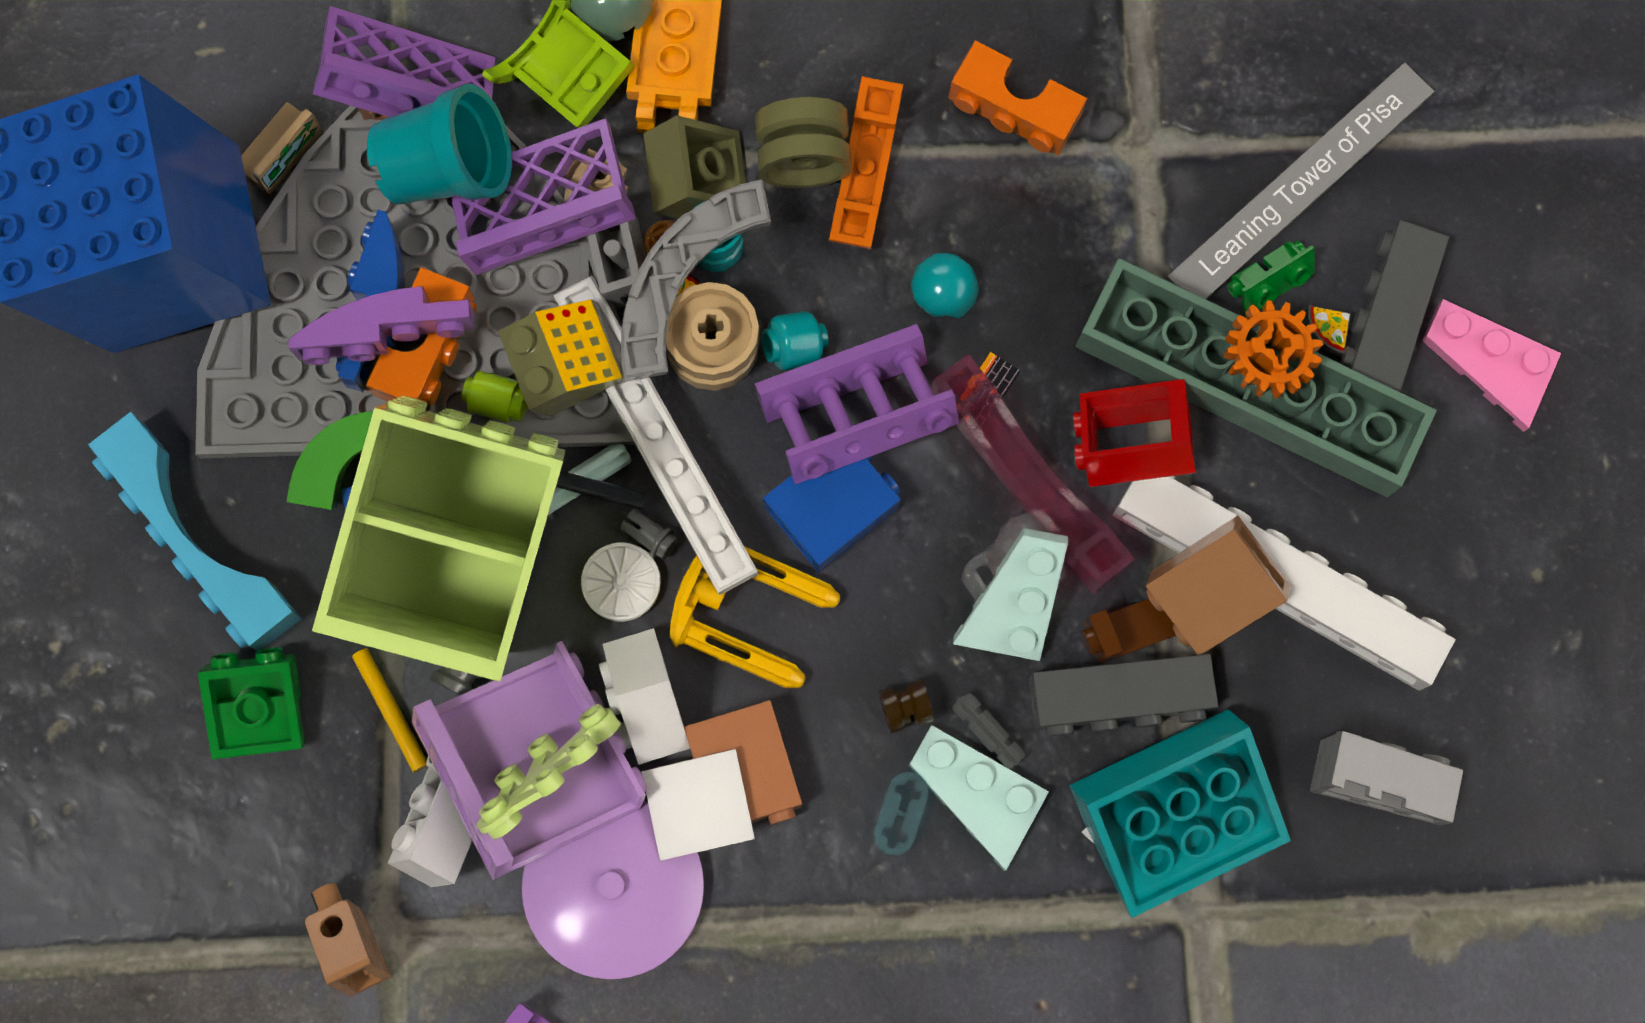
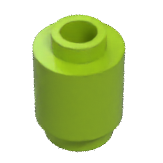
M478 370L475 377L468 376L464 383L461 401L467 403V412L505 423H510L511 420L522 421L527 404L517 380Z

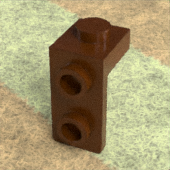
M1149 599L1111 613L1103 610L1092 614L1083 622L1084 630H1081L1084 645L1090 655H1095L1098 665L1176 636L1172 620L1164 610L1162 612L1158 611Z

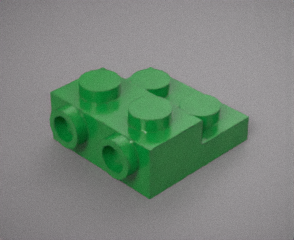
M271 647L256 651V658L238 660L236 652L221 653L211 656V663L205 664L199 670V685L212 760L303 748L305 740L299 707V699L302 696L295 653L283 655V648Z

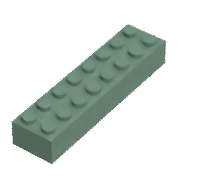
M1118 258L1079 337L1076 348L1148 383L1185 379L1190 403L1387 498L1403 486L1437 411L1436 409L1317 352L1313 354L1322 358V361L1317 368L1311 369L1314 377L1307 384L1300 381L1301 388L1296 393H1290L1285 386L1284 393L1280 398H1274L1270 388H1267L1261 397L1256 396L1257 385L1251 383L1244 389L1240 387L1244 376L1241 373L1230 375L1228 371L1235 364V360L1225 359L1223 356L1227 348L1234 346L1225 341V336L1230 330H1235L1232 323L1238 315ZM1256 326L1248 332L1246 341L1258 337L1257 332L1260 330V326ZM1268 342L1265 347L1272 349L1271 343ZM1274 350L1275 356H1278L1280 354V350ZM1300 358L1288 361L1287 374L1297 368Z

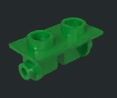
M1288 241L1263 257V263L1269 268L1268 271H1265L1255 262L1231 277L1232 282L1227 284V289L1235 299L1240 296L1242 297L1243 315L1245 317V312L1251 305L1262 309L1266 301L1271 300L1273 303L1277 297L1293 287L1302 286L1315 274V256L1312 245L1305 249L1300 241L1294 243Z

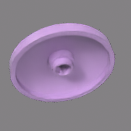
M643 801L640 810L526 864L522 879V899L526 918L532 932L542 947L565 967L580 974L601 979H622L644 974L670 959L691 935L699 918L704 896L703 868L698 852L660 861L647 801Z

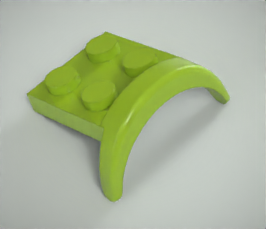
M552 0L543 19L529 38L506 60L494 67L484 69L482 76L496 84L507 83L519 78L573 125L580 128L589 124L635 65L570 11L571 0Z

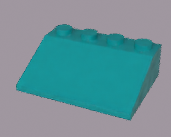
M1229 709L1069 785L1084 824L1131 918L1291 841L1251 729Z

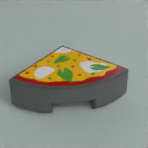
M1308 305L1305 309L1306 326L1316 324L1318 328L1312 335L1315 339L1323 341L1321 348L1325 352L1341 358L1345 351L1351 313Z

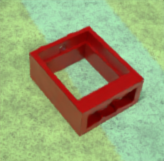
M1185 379L1080 393V412H1073V422L1076 438H1082V443L1075 444L1074 450L1078 471L1086 470L1089 487L1196 473L1191 413ZM1170 419L1172 441L1099 451L1098 429Z

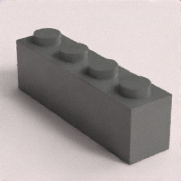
M1400 220L1390 232H1383L1375 255L1381 257L1377 270L1372 269L1363 288V293L1369 295L1365 308L1360 307L1357 310L1350 331L1356 333L1352 347L1347 346L1339 362L1340 364L1398 392L1401 391L1449 236Z
M1211 654L1036 672L1028 678L1035 731L1047 730L1048 737L1074 734L1073 727L1091 725L1092 732L1113 731L1118 729V722L1134 720L1136 728L1162 725V717L1179 716L1180 723L1199 722L1207 720L1206 713H1210L1218 708Z

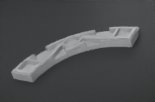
M763 180L740 184L710 197L709 200L682 215L664 232L652 247L639 268L630 289L624 312L621 332V365L624 382L668 373L666 332L670 311L678 291L695 266L712 250L727 240L749 230L770 225L771 219Z

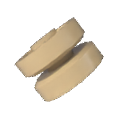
M707 282L690 286L676 296L667 324L666 350L669 363L680 379L695 388L716 391L733 387L747 377L757 362L760 337L755 308L745 295L729 285ZM716 335V339L712 340L706 339V337Z

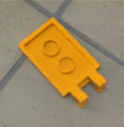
M654 0L652 11L644 25L638 30L634 27L630 61L635 67L628 74L626 92L627 99L638 100L636 109L637 133H645L655 127L656 108L678 109V116L698 120V106L711 107L723 0Z

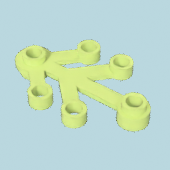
M596 704L587 709L578 719L582 725L580 730L559 750L558 745L549 734H544L533 741L527 748V752L534 760L526 776L517 764L509 765L503 769L494 779V782L501 789L499 795L488 801L479 811L481 818L476 825L479 831L483 834L488 833L492 839L504 836L521 821L522 814L519 811L520 809L541 797L555 792L565 781L562 773L590 759L597 752V745L611 737L620 727L621 723L610 708H603L601 704Z

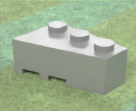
M1337 731L1336 734L1320 740L1310 792L1441 826L1453 823L1463 770L1450 766V760L1441 756L1423 754L1422 757L1406 752L1407 749L1399 745L1379 743L1353 733Z

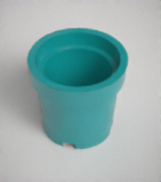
M468 83L442 92L434 102L387 117L381 122L375 123L368 133L367 157L370 167L377 165L382 178L375 182L382 194L394 204L400 205L457 196L467 200L493 198L501 195L508 186L512 168L508 132L496 104L477 85Z

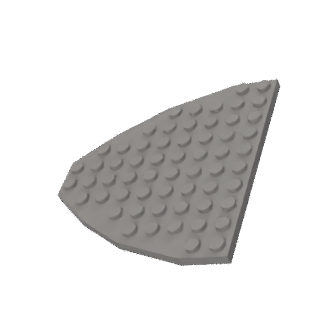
M457 77L446 78L450 84L460 81ZM429 78L422 79L423 81L432 83V81ZM351 105L304 154L256 225L271 306L215 321L197 370L195 455L200 459L300 456L308 443L330 424L353 414L373 411L375 407L388 403L385 400L374 397L366 385L363 392L346 388L338 377L339 372L336 371L337 358H330V362L324 365L304 364L303 360L298 361L290 351L288 342L291 337L308 324L339 307L356 301L349 290L348 274L352 264L355 261H360L364 250L362 246L364 228L369 221H374L379 209L386 211L399 241L404 265L405 288L412 287L422 267L468 285L475 298L474 302L477 303L475 330L464 331V334L457 338L456 341L459 342L457 356L450 367L445 365L439 381L442 383L440 393L432 406L427 405V411L439 414L445 408L454 409L472 415L470 423L483 427L487 425L489 420L515 427L514 435L530 440L533 433H538L558 439L557 448L596 447L623 444L624 446L635 445L605 390L554 416L532 412L527 407L521 422L511 420L510 423H505L467 412V403L461 401V395L468 376L475 377L477 371L482 370L517 380L499 336V330L536 311L558 307L553 295L590 276H593L598 285L588 237L579 238L475 275L458 256L456 241H459L460 238L451 197L397 205L389 201L379 190L375 181L382 178L377 165L372 167L369 165L367 138L370 128L382 120L368 119L364 121L358 108ZM506 126L511 152L527 147ZM519 166L511 168L508 185L514 187L525 169ZM535 174L524 193L538 198L549 180ZM557 189L548 202L552 206L563 204V198ZM503 192L497 197L489 198L484 207L497 213L509 194ZM519 199L508 218L515 221L526 217L533 205ZM479 213L470 228L471 236L486 231L493 219ZM607 301L610 309L612 310L614 316L616 317L619 325L622 328L614 303L610 304ZM419 334V338L412 341H398L396 350L409 352L419 348L426 340L427 334ZM378 354V355L375 356V359H374V362H373V365H372L370 374H369V376H368L367 382H368V380H369V378H370V376H371V373H372V371H373V369H374V367H375V365H376V363H377V361H378V358H379L380 354Z

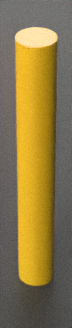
M368 648L356 652L352 655V658L412 772L421 771L427 767V759Z

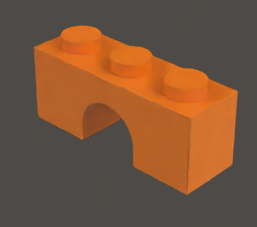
M975 40L951 82L948 98L953 100L955 106L968 114L978 113L989 119L991 124L998 130L1005 133L1014 132L1026 138L1028 143L1036 150L1044 153L1051 151L1059 156L1083 113L1087 98L1051 79L1048 81L1043 92L1035 98L1019 99L1013 96L1005 86L1012 59Z
M420 268L412 287L423 286L430 303L469 300L474 313H476L477 303L474 302L475 298L468 285L425 268ZM429 333L419 348L409 352H402L387 347L388 354H380L366 386L374 397L387 402L403 395L428 403L427 405L432 406L441 390L442 383L439 381L445 365L450 367L457 356L459 342L456 340L458 337L444 338L438 336L437 333Z

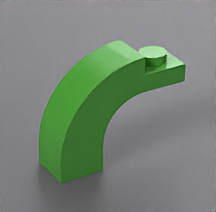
M373 411L357 413L337 420L324 428L308 443L292 472L286 502L329 510L338 508L344 473L352 460L362 453Z

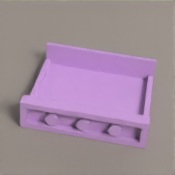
M562 641L556 643L552 655L503 676L500 682L491 681L435 707L431 699L413 708L412 724L493 880L640 810L646 796L647 786L637 767H630L623 754L626 752L625 744L619 732L616 731L607 740L597 745L598 750L590 759L563 772L562 776L565 778V781L555 792L541 797L520 809L522 819L510 832L498 839H492L488 833L483 834L476 827L477 822L481 818L479 815L480 809L500 793L501 789L494 782L495 777L512 764H517L524 775H527L534 760L527 752V748L533 741L544 734H549L558 745L559 750L580 730L582 725L578 719L587 709L596 704H601L604 708L595 690L589 691L582 679L584 670L579 658L574 652L569 654Z

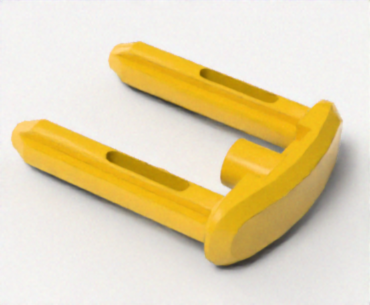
M744 546L753 562L776 571L785 577L780 579L757 569L758 575L753 577L754 580L772 586L819 608H834L839 604L840 594L831 584ZM696 555L682 580L674 603L669 635L674 647L677 648L681 644L688 645L783 688H800L803 686L805 674L796 664L694 620L693 612L698 602L718 611L726 594L725 592L720 596L718 595ZM712 638L748 654L750 658L743 659L713 646L705 640Z

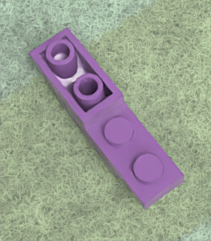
M423 286L396 289L356 300L323 315L288 340L289 349L298 361L303 360V363L308 365H324L330 362V358L348 357L349 360L355 362L371 361L375 359V355L388 354L387 337L390 336L397 341H412L418 339L419 334L437 333L438 336L444 338L462 336L464 331L475 330V313L469 300L430 303Z

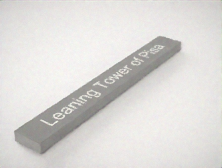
M1406 63L1402 64L1169 274L1166 281L1207 300L1427 101L1434 93V90Z

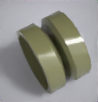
M818 97L789 98L764 106L755 114L756 142L762 146L757 151L759 178L766 184L783 188H812L834 183L844 179L851 173L850 145L844 140L848 137L849 131L847 108L840 102Z

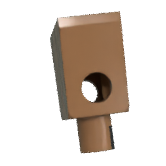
M336 883L326 884L311 893V897L317 912L305 919V925L327 985L352 997L391 978L390 970L363 910L350 900H343Z

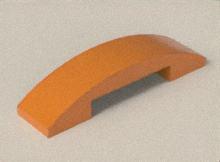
M863 76L861 78L849 141L852 164L851 173L841 181L829 237L830 242L871 249L903 84Z

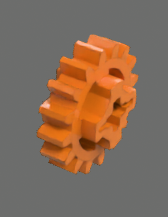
M1271 300L1266 301L1262 307V312L1255 305H1251L1245 312L1246 318L1238 315L1232 323L1235 330H1230L1225 336V341L1234 345L1227 348L1223 354L1225 359L1235 360V364L1228 371L1229 374L1236 375L1241 373L1244 376L1240 387L1243 389L1251 383L1257 385L1256 396L1261 397L1266 389L1270 388L1274 398H1280L1284 393L1285 386L1290 393H1296L1301 388L1300 381L1307 384L1314 377L1311 369L1317 368L1322 361V358L1313 354L1323 346L1322 340L1311 338V335L1318 328L1317 325L1310 324L1305 326L1302 323L1306 312L1303 310L1295 316L1289 314L1290 303L1285 302L1278 311L1275 310ZM1260 326V330L1257 332L1258 337L1246 341L1248 332L1254 327ZM1268 342L1271 343L1272 349L1265 347ZM1274 350H1280V354L1275 356ZM1300 358L1297 368L1287 374L1288 361Z

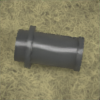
M634 508L626 516L641 528L639 529L631 522L628 523L624 520L620 531L624 534L626 533L650 550L649 555L652 558L660 557L665 560L672 553L679 539L673 535L674 530L671 527L664 529L637 508Z

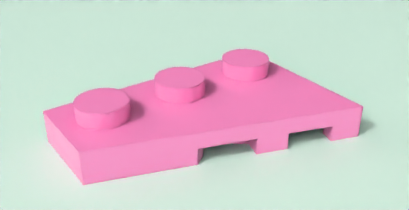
M1444 299L1438 304L1422 339L1428 347L1457 373L1466 375L1483 390V396L1494 406L1498 404L1514 418L1512 422L1523 432L1530 428L1560 358V352Z

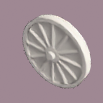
M624 542L612 543L598 549L586 562L581 576L583 596L590 608L599 616L616 622L631 621L648 612L656 602L661 587L660 572L654 559L641 547Z

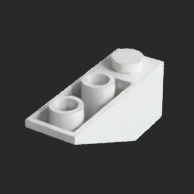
M428 756L426 761L428 770L422 784L411 795L409 801L411 809L405 824L397 830L391 844L393 852L388 864L430 887L455 884L471 845V837Z

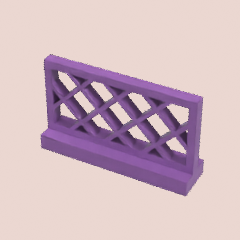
M330 6L326 17L320 64L314 82L313 95L388 117L434 102L442 92L468 83L479 86L492 99L493 83L484 78L482 74L472 76L462 65L467 64L484 71V69L495 66V57ZM336 24L353 29L357 35L347 38ZM380 40L393 41L399 48L389 51ZM367 44L377 56L367 59L357 47ZM344 52L349 58L337 54ZM422 52L435 54L441 61L431 64ZM409 57L418 69L409 72L399 60ZM387 65L390 70L383 69L380 67ZM450 70L460 81L450 84L441 73ZM428 77L432 81V83L423 81L422 79Z
M606 118L511 152L512 168L519 166L525 170L514 187L508 185L504 192L509 195L497 213L484 207L489 198L477 199L472 202L460 196L451 197L460 238L459 241H456L458 256L475 275L636 219L633 204L627 197L611 127ZM601 136L603 144L594 159L579 153L587 140ZM554 152L564 155L554 173L540 168L547 155ZM574 160L589 166L578 184L564 178ZM599 171L611 175L613 186L596 192L588 189ZM535 174L549 180L538 198L524 193ZM559 185L573 191L567 202L557 206L548 204ZM519 199L533 205L526 217L515 221L508 218ZM479 213L493 219L486 231L471 236L470 228Z

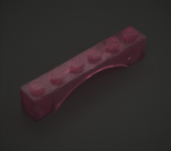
M969 354L933 380L931 389L935 395L952 389L955 395L959 424H956V426L1038 528L1043 532L1068 536L1064 560L1093 595L1130 566L1135 558L1109 526L1090 511L1047 465L1014 420L995 386Z

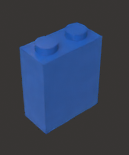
M872 456L798 484L794 483L791 475L763 497V508L818 573L899 508L901 499L898 497V494L901 492L900 488L888 473L883 472L880 475L870 463L873 459Z

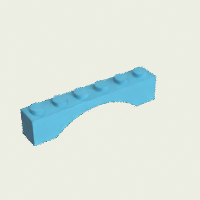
M132 412L128 413L88 444L97 455V458L92 461L93 465L107 481L110 482L114 478L124 489L118 494L121 500L135 515L140 511L150 522L145 527L148 534L161 548L166 544L169 545L177 555V557L171 560L173 565L186 580L190 581L193 577L204 589L198 594L199 597L215 615L222 611L230 621V624L225 627L226 631L241 648L248 644L257 651L265 649L302 619L278 588L269 580L263 577L243 574L217 563L193 541L182 524L172 499L169 480V453Z

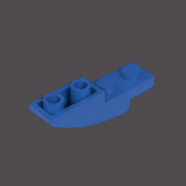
M378 209L374 221H369L364 228L362 235L364 250L360 261H355L352 264L348 274L349 290L356 300L405 288L404 265L394 226L386 211ZM392 336L387 337V347L396 350L398 341L392 339ZM348 357L337 358L336 371L339 372L338 377L346 388L363 392L374 360L355 362L349 360Z

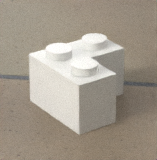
M654 628L604 643L603 648L607 661L600 663L599 667L606 687L605 692L610 709L614 715L622 714L624 720L620 724L618 732L623 739L625 749L633 747L638 765L690 749Z

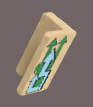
M286 102L241 155L245 177L268 195H271L323 133L314 114L308 109L301 112Z

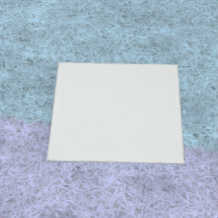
M736 749L642 771V776L647 786L646 795L660 861L755 839Z

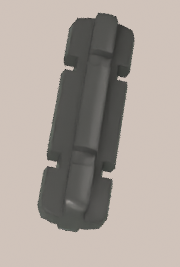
M972 693L964 694L954 703L953 711L962 721L966 719L970 723L967 727L991 753L993 751L997 753L996 759L1004 767L1013 769L1024 759V751L1015 741L1011 743L1007 739L1010 735L987 710L982 711L979 708L981 703Z

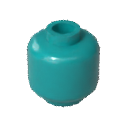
M807 311L773 317L769 321L767 329L762 331L761 336L765 358L769 363L774 362L775 366L782 371H789L820 360L823 349L828 347L829 342L825 325L818 323L814 315Z

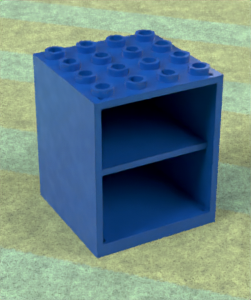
M139 74L0 119V303L112 353L271 306L239 145Z

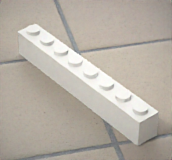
M1175 476L1132 481L1112 516L1177 553L1182 552L1238 515L1291 585L1288 601L1275 609L1418 691L1431 686L1456 640L1445 633L1446 628L1442 624L1427 617L1417 618L1405 611L1407 606L1400 600L1389 595L1380 597L1366 589L1368 584L1361 578L1350 573L1342 575L1328 567L1329 562L1321 555L1311 551H1305V553L1289 545V538L1273 529L1264 531L1250 523L1252 519L1248 514L1234 507L1226 509L1212 501L1213 496L1209 492L1198 486L1191 485L1187 487L1174 480Z

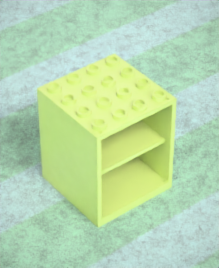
M401 395V397L393 398V401L389 400L388 403L377 406L373 410L312 631L500 682L557 485L565 450L557 448L558 439L538 433H533L530 440L514 435L515 427L491 420L484 427L470 423L472 416L470 414L445 408V410L437 414L426 410L427 402Z

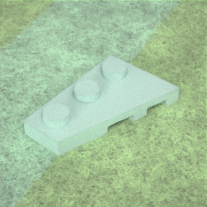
M1023 528L997 568L996 575L973 605L971 614L955 633L953 644L1040 661L1067 550L1068 536Z
M931 725L909 766L939 800L961 821L976 841L978 840L1003 871H1006L1049 791Z

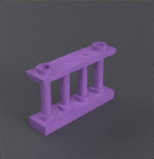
M917 324L755 383L760 406L767 423L782 418L795 447L785 452L795 484L818 478L830 471L959 424L956 400L952 389L935 395L920 368L928 363L923 335ZM904 373L918 402L894 410L880 381ZM863 388L877 417L852 425L839 397ZM823 403L836 432L812 441L799 411Z

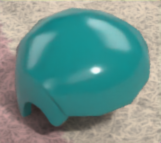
M937 253L926 258L915 268L910 284L915 302L933 317L952 316L960 318L964 316L976 304L980 289L973 268L958 255L950 253Z

